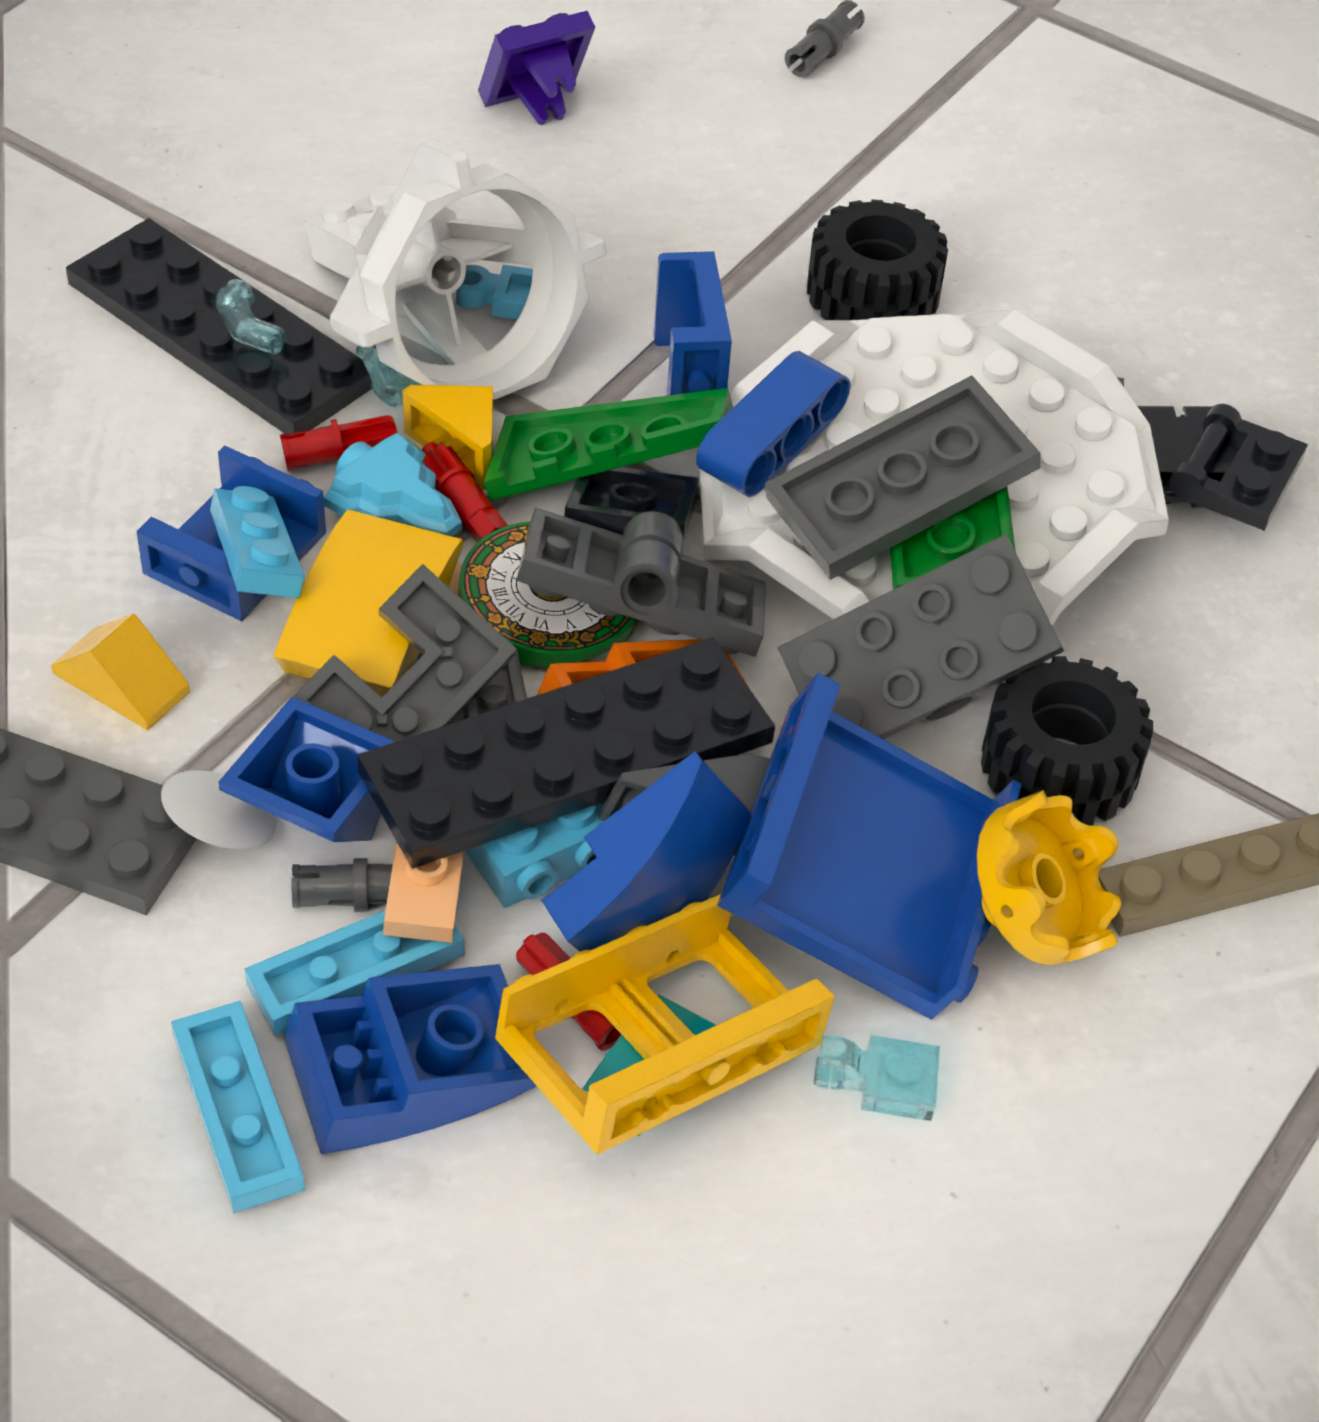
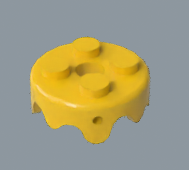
M1044 790L1001 806L987 818L979 835L976 855L977 875L982 893L983 912L988 921L998 928L1009 944L1030 961L1042 965H1061L1110 949L1118 943L1114 932L1109 929L1106 930V928L1119 912L1122 902L1119 896L1106 892L1102 888L1099 881V872L1102 865L1116 854L1119 844L1116 835L1108 828L1090 826L1078 821L1072 813L1073 803L1070 797L1060 795L1046 797Z

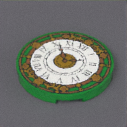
M530 521L508 525L491 532L477 542L465 557L460 571L458 596L517 648L520 663L549 668L550 664L582 662L584 659L595 657L610 650L613 643L627 642L636 627L638 619L622 614L619 616L603 615L593 610L588 603L566 596L547 597L533 591L528 584L516 581Z

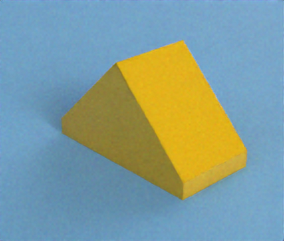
M409 385L403 389L404 433L423 447L429 442H435L439 445L441 441L445 447L451 446L465 466L472 471L479 487L485 490L484 479L492 458L493 386Z
M135 613L93 628L51 664L53 674L147 731L190 693L187 680Z

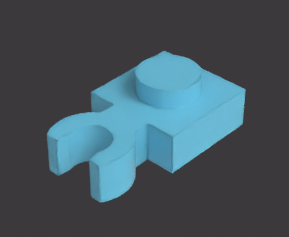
M466 265L464 282L456 290V304L464 308H479L484 305H492V316L517 320L529 295L533 269L503 265L500 274H493L482 266Z

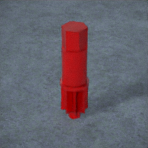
M441 441L439 445L435 442H429L422 448V451L426 453L423 462L436 474V490L452 501L463 525L476 542H479L491 532L508 526L476 483L472 471L465 466L451 446L445 447Z

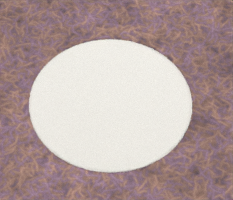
M190 770L177 773L164 783L161 790V801L168 816L186 833L205 843L227 849H251L265 844L275 832L276 820L273 814L219 790L218 781L224 774L204 770Z

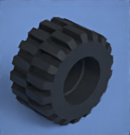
M871 199V202L858 200L849 202L847 207L839 205L831 209L830 215H823L820 218L817 228H814L807 294L810 295L809 302L813 309L821 310L820 316L825 320L848 321L935 314L939 307L948 255V241L946 235L939 232L940 226L934 220L925 219V213L918 209H908L905 207V204L898 202L892 204L876 199Z
M1054 656L1051 663L1042 662L1007 679L1006 683L1000 682L995 691L981 749L983 752L981 758L982 771L989 774L987 784L993 793H1000L1012 780L1019 782L1022 785L1017 800L1044 790L1046 797L1059 795L1070 797L1073 803L1072 813L1074 817L1086 825L1093 826L1096 816L1103 821L1116 816L1118 807L1125 809L1132 800L1151 744L1153 720L1148 719L1150 708L1146 699L1136 698L1138 689L1130 681L1121 682L1118 680V672L1107 666L1101 670L1092 666L1093 661L1080 658L1079 663L1069 662L1066 656ZM1055 738L1068 740V741L1074 742V743H1076V744L1065 743V742L1059 741V740H1057V739H1055Z

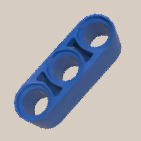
M801 351L792 352L705 435L697 452L696 463L698 468L747 497L755 496L765 487V482L775 478L837 417L850 394V379Z

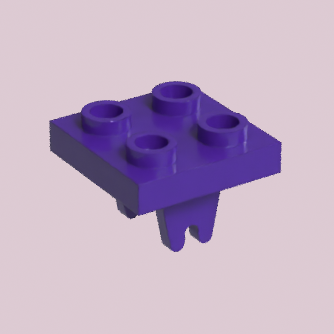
M588 10L571 15L567 13L555 14L544 22L525 27L513 25L505 28L499 34H495L478 88V93L485 107L520 98L538 124L544 125L548 118L547 109L553 112L556 119L562 120L565 116L566 108L560 87L563 86L568 93L574 91L576 78L596 28Z

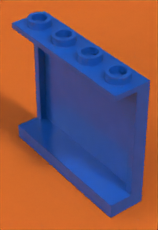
M818 672L789 706L717 906L932 1020L953 1001L961 1003L969 995L976 982L979 969L973 964L977 947L983 942L991 927V923L983 912L982 893L977 875L976 855L979 835L985 821L997 808L1018 799L1022 784L1012 780L994 799H991L832 711L841 684Z

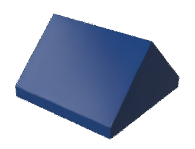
M291 697L218 781L219 790L332 842L371 841L381 813L358 773L357 754L394 743L395 741L295 697Z

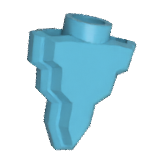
M396 433L374 447L365 442H356L348 447L339 458L335 470V478L324 496V506L341 516L349 509L452 537L462 530V521L452 501L436 490V474L423 462L426 453L409 439Z

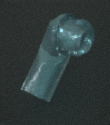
M230 280L225 288L219 289L216 296V308L231 336L236 341L272 355L278 354L284 347L286 331L281 327L255 318L249 308L255 300L254 293H251L252 287L243 280Z

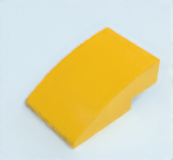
M347 509L335 525L314 561L302 586L300 598H296L273 657L285 673L310 679L335 655L382 698L416 663L420 652L379 616V608L422 564L449 587L464 544L463 540Z

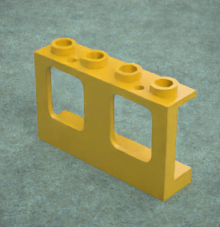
M721 894L703 902H693L678 913L648 926H638L629 931L625 936L593 950L580 951L563 963L535 975L522 976L510 986L503 988L495 1039L597 1155L822 1044L835 996L817 978L789 991L727 929L731 913L717 906ZM705 961L713 965L754 1008L694 1035L650 989L648 983L692 962ZM595 1010L609 1020L644 1060L591 1084L587 1092L578 1087L534 1035L583 1011Z

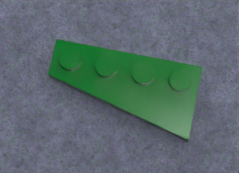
M723 388L506 416L484 479L489 499L491 501L697 448L710 429L733 408L729 389Z

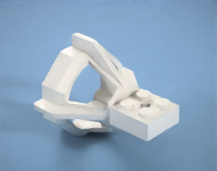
M435 139L420 143L399 185L387 184L375 187L369 191V197L355 202L338 201L330 203L321 209L322 214L304 220L313 260L349 279L330 315V322L334 332L361 347H370L376 344L379 361L422 385L493 386V400L547 379L589 300L583 264L607 254L605 240L576 228L574 214L502 170L485 163L470 168L468 156L464 151ZM486 190L507 202L520 217L524 226L457 219L456 213L446 208V206L469 194ZM479 260L533 266L529 295L519 318L507 335L487 351L455 315L451 293L459 289L464 282L466 265ZM396 314L399 316L407 315L449 365L430 364L408 355L401 340Z

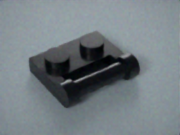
M1216 404L1210 409L1204 419L1203 428L1205 431L1188 460L1177 465L1170 477L1169 487L1181 499L1265 531L1303 461L1308 444L1288 437L1281 432L1269 430L1243 420L1240 413L1230 405ZM1224 443L1239 450L1221 482L1209 478L1207 471Z

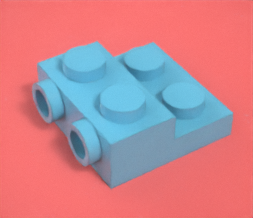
M605 802L465 850V852L504 908L526 898H538L551 890L554 885L571 878L597 858L584 839V836L604 822V820L599 819V814Z

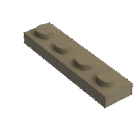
M1319 813L1100 869L1099 881L1102 888L1106 892L1119 896L1122 902L1119 912L1111 920L1118 936L1122 937L1319 885Z

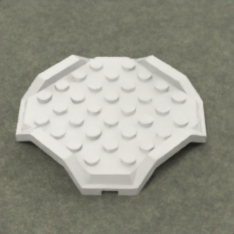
M1016 309L971 314L881 317L849 321L812 320L736 384L730 394L734 407L794 351H801L850 379V394L841 412L777 475L779 476L972 375L1041 453L1040 469L1007 487L1016 554L1052 626L1060 613L1135 540L1166 535L1169 518L1149 422L1107 363ZM699 469L705 560L749 561L832 619L893 590L889 549L830 580L767 500L765 487L755 496L747 497Z

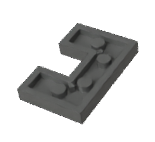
M422 564L379 608V616L422 654L417 662L381 698L338 657L333 655L293 697L397 742L449 725L516 655L517 648Z

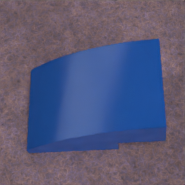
M694 751L584 836V839L597 858L541 901L569 944L579 952L587 949L593 950L625 936L629 931L638 926H648L680 912L684 907L693 902L707 900L722 878L739 846L751 812Z
M500 964L368 978L365 990L361 996L297 1002L294 1004L284 1034V1040L321 1154L361 1148L435 1129L480 1113L537 1087L495 1039L503 988L508 986Z

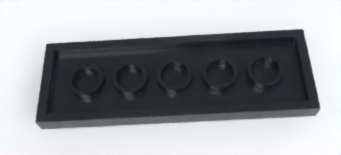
M150 218L66 266L67 279L70 286L284 434L314 429L377 386L375 367Z
M713 637L357 754L358 773L413 869L605 802L624 772L677 765L694 751L703 760L736 756L773 743L775 724Z

